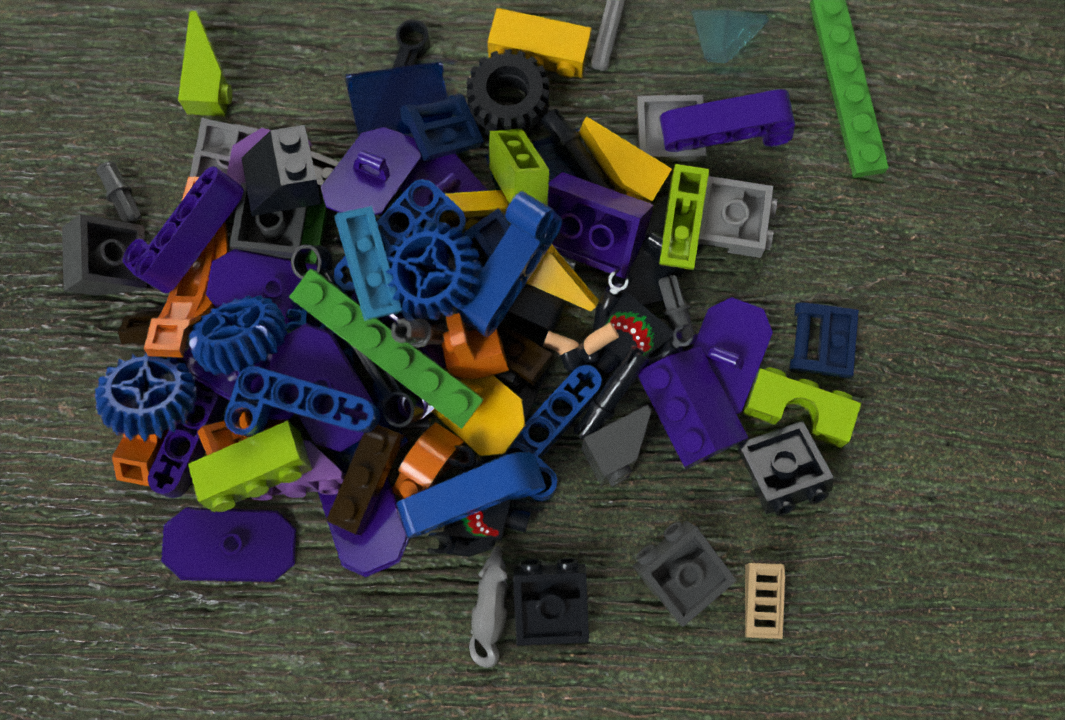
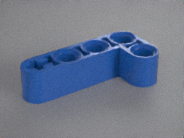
M429 180L415 181L377 221L380 236L385 245L386 256L393 257L396 254L391 244L396 243L401 246L404 242L401 238V233H407L412 236L413 225L421 227L426 221L433 222L438 226L441 217L445 213H454L459 217L460 224L457 228L463 232L466 224L463 211ZM428 189L433 193L434 197L431 204L424 207L415 204L414 195L418 190ZM399 214L407 216L409 218L407 230L401 233L391 230L390 222L394 216ZM345 255L334 270V279L342 289L355 292L353 282L345 283L347 275L344 271L349 268Z
M524 191L519 192L512 199L506 210L505 218L511 225L477 278L480 280V284L472 285L469 289L474 293V298L470 299L465 296L462 300L465 309H457L456 314L460 313L465 324L485 337L490 336L497 329L562 226V218L553 209Z
M583 365L577 367L527 420L525 427L507 452L499 455V458L513 452L535 454L541 474L548 477L552 484L547 491L538 492L530 496L536 501L549 500L553 497L557 488L556 474L541 460L542 456L589 406L588 404L592 397L596 398L599 394L602 379L598 370L592 366ZM587 379L592 380L591 389L587 386L578 393V399H576L574 394L579 388L580 380L584 382ZM558 402H566L570 405L572 411L569 415L561 417L556 415L552 408ZM535 427H543L547 430L549 436L543 442H535L529 437L530 431Z
M253 366L245 368L237 377L225 413V423L230 431L250 437L264 430L272 406L359 433L372 431L377 427L380 419L378 408L363 398ZM261 375L264 378V387L259 393L254 394L251 390V383L254 378ZM291 386H297L299 390L298 399L292 404H287L285 401L286 390ZM331 396L334 401V407L331 412L322 415L318 408L319 402L322 398ZM347 407L355 411H362L363 409L368 414V418L358 422V419L344 414L345 408ZM250 410L253 415V421L248 428L243 429L239 422L240 416L243 412Z
M514 453L397 502V507L407 538H414L509 499H520L546 489V485L535 454Z

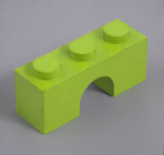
M767 367L765 370L762 368L758 370L742 414L775 425L781 420L787 405H799L810 414L811 428L809 433L813 439L839 448L850 442L861 406L860 402L852 400L850 394L838 390H833L831 393L819 389V384L811 380L799 379V381L790 379L785 377V372L776 368Z

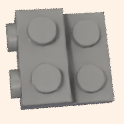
M708 176L698 244L728 248L727 253L761 258L765 249L770 250L773 239V230L768 229L769 218L774 219L777 208V199L772 198L773 186Z

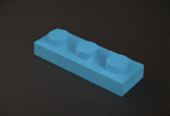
M372 206L337 213L335 221L364 321L399 313L402 311L400 301L392 299L396 293V288L387 286L393 280V277L385 272L390 267Z

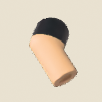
M609 322L591 333L578 346V357L583 358L585 364L591 365L596 363L601 356L599 349L619 338L614 326Z
M548 331L543 347L559 352L567 372L572 373L577 367L585 365L583 358L578 357L577 348L579 343L577 341Z

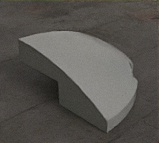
M201 118L190 177H200L206 169L212 166L227 174L232 146L259 129Z

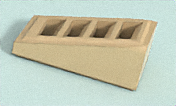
M748 563L745 565V637L783 639L785 564ZM757 575L773 576V583L756 582ZM756 590L773 591V598L756 597ZM755 605H773V613L755 612ZM755 619L774 620V627H754Z

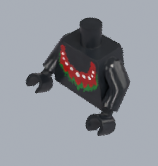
M616 269L609 275L608 283L610 287L605 289L596 306L592 328L593 331H596L610 322L619 335V338L600 349L602 351L600 359L592 364L605 378L621 363L632 345L643 350V356L645 354L649 355L650 360L643 367L645 368L667 356L682 352V346L691 345L698 339L697 334L690 337L688 341L683 338L682 332L689 324L678 326L673 331L627 291L621 296L620 291L631 284L632 277L629 275L625 280V284H619L616 281V274L620 269Z
M462 445L454 446L462 451L461 461L452 458L448 460L453 466L465 467L466 470L460 469L459 475L489 463L474 455L471 448ZM509 499L448 524L443 532L430 533L429 537L434 536L438 539L439 547L437 549H427V552L429 554L446 553L471 557L492 550L496 543H502L506 528L526 533L531 512L511 507L513 499Z

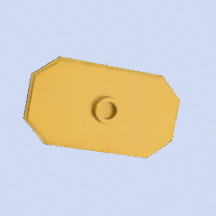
M494 375L478 379L462 378L461 381L484 398L465 426L461 429L435 408L431 412L480 456L505 454L525 427L522 399Z

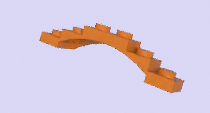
M188 177L182 200L199 177ZM225 222L178 285L170 291L159 317L151 319L144 346L148 356L184 357L188 335L193 331L192 327L201 320V316L208 315L211 309L215 307L206 296L212 261L229 252Z

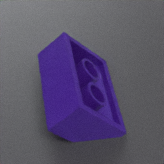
M561 172L549 182L548 207L553 209L563 220L561 229L552 245L562 256L610 274L616 269H620L616 276L625 279L646 237L654 205Z
M701 346L667 356L643 368L638 374L685 469L749 439Z

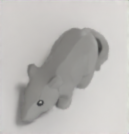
M499 546L493 549L479 573L482 579L479 581L477 604L473 607L471 615L472 629L470 632L473 635L469 644L470 654L476 664L485 668L493 667L499 661V651L495 642L501 638L507 619V609L504 608V601L509 586L505 581L508 579L506 565ZM475 639L485 648L487 652L485 658L477 654Z

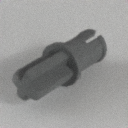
M108 161L99 165L96 172L107 191L106 199L113 203L122 222L135 224L141 218V213L131 195V186L125 183L115 162Z
M677 275L661 278L659 286L667 310L664 312V316L668 315L673 331L678 326L689 324L682 332L683 338L688 341L695 334L688 313V309L691 307L690 305L686 306L679 278Z
M398 319V324L394 323L391 328V335L396 342L410 343L418 348L425 347L428 344L440 345L444 341L442 337L443 332H445L444 328L431 325L424 319H415L413 321Z

